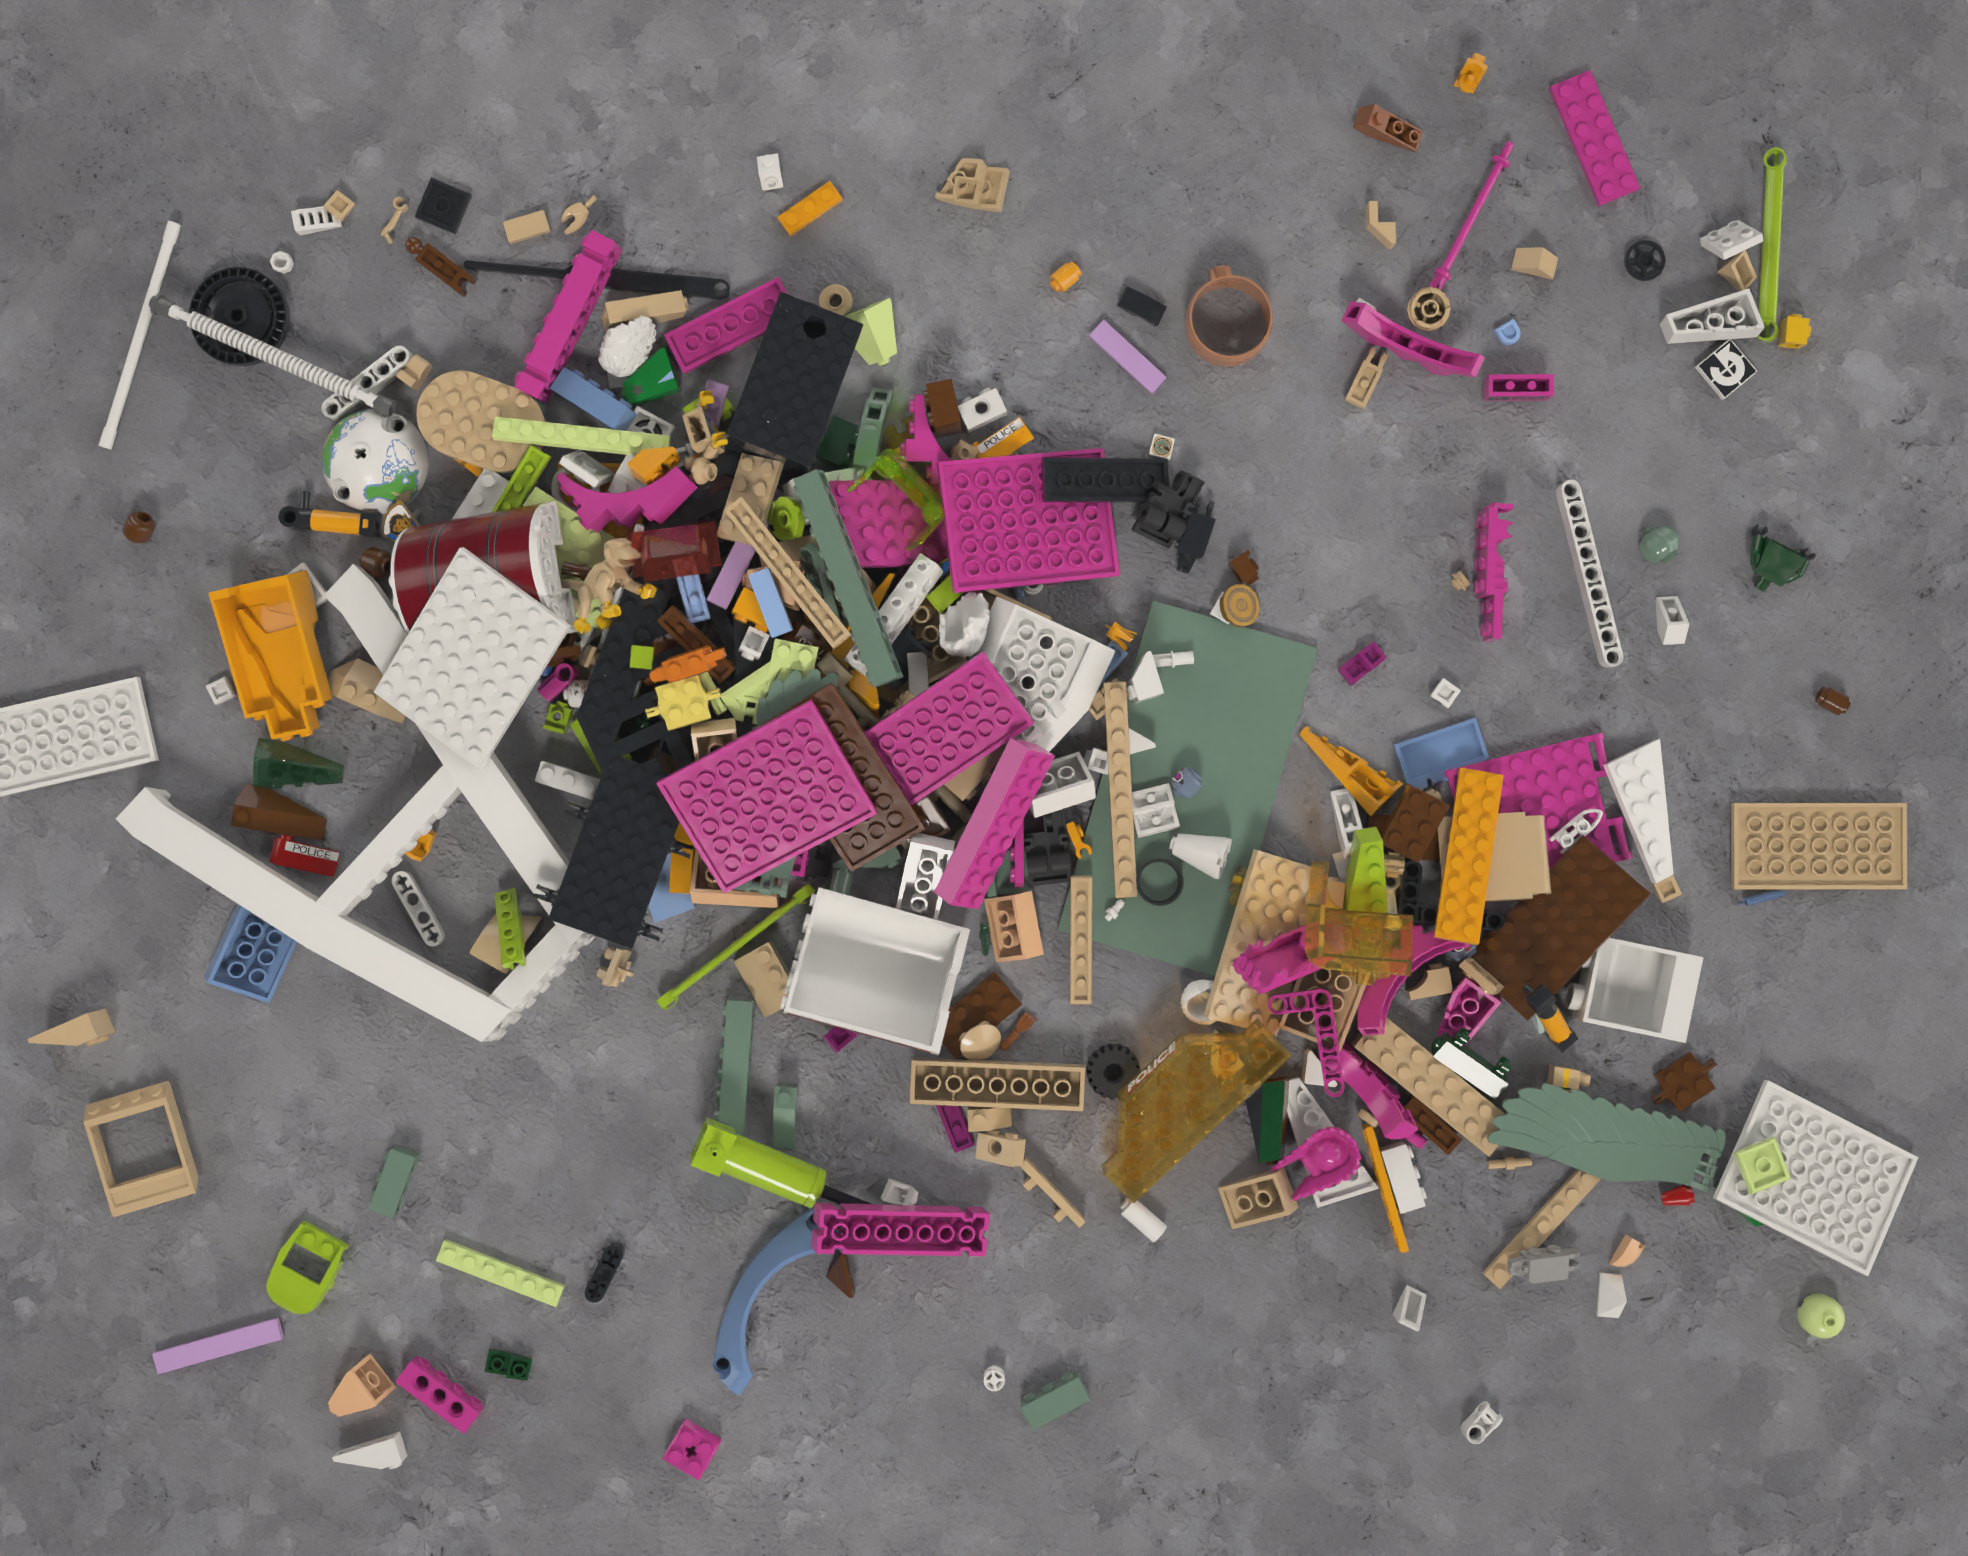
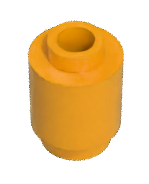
M1070 261L1063 264L1050 275L1051 281L1049 284L1054 291L1064 293L1079 280L1082 273L1079 267Z

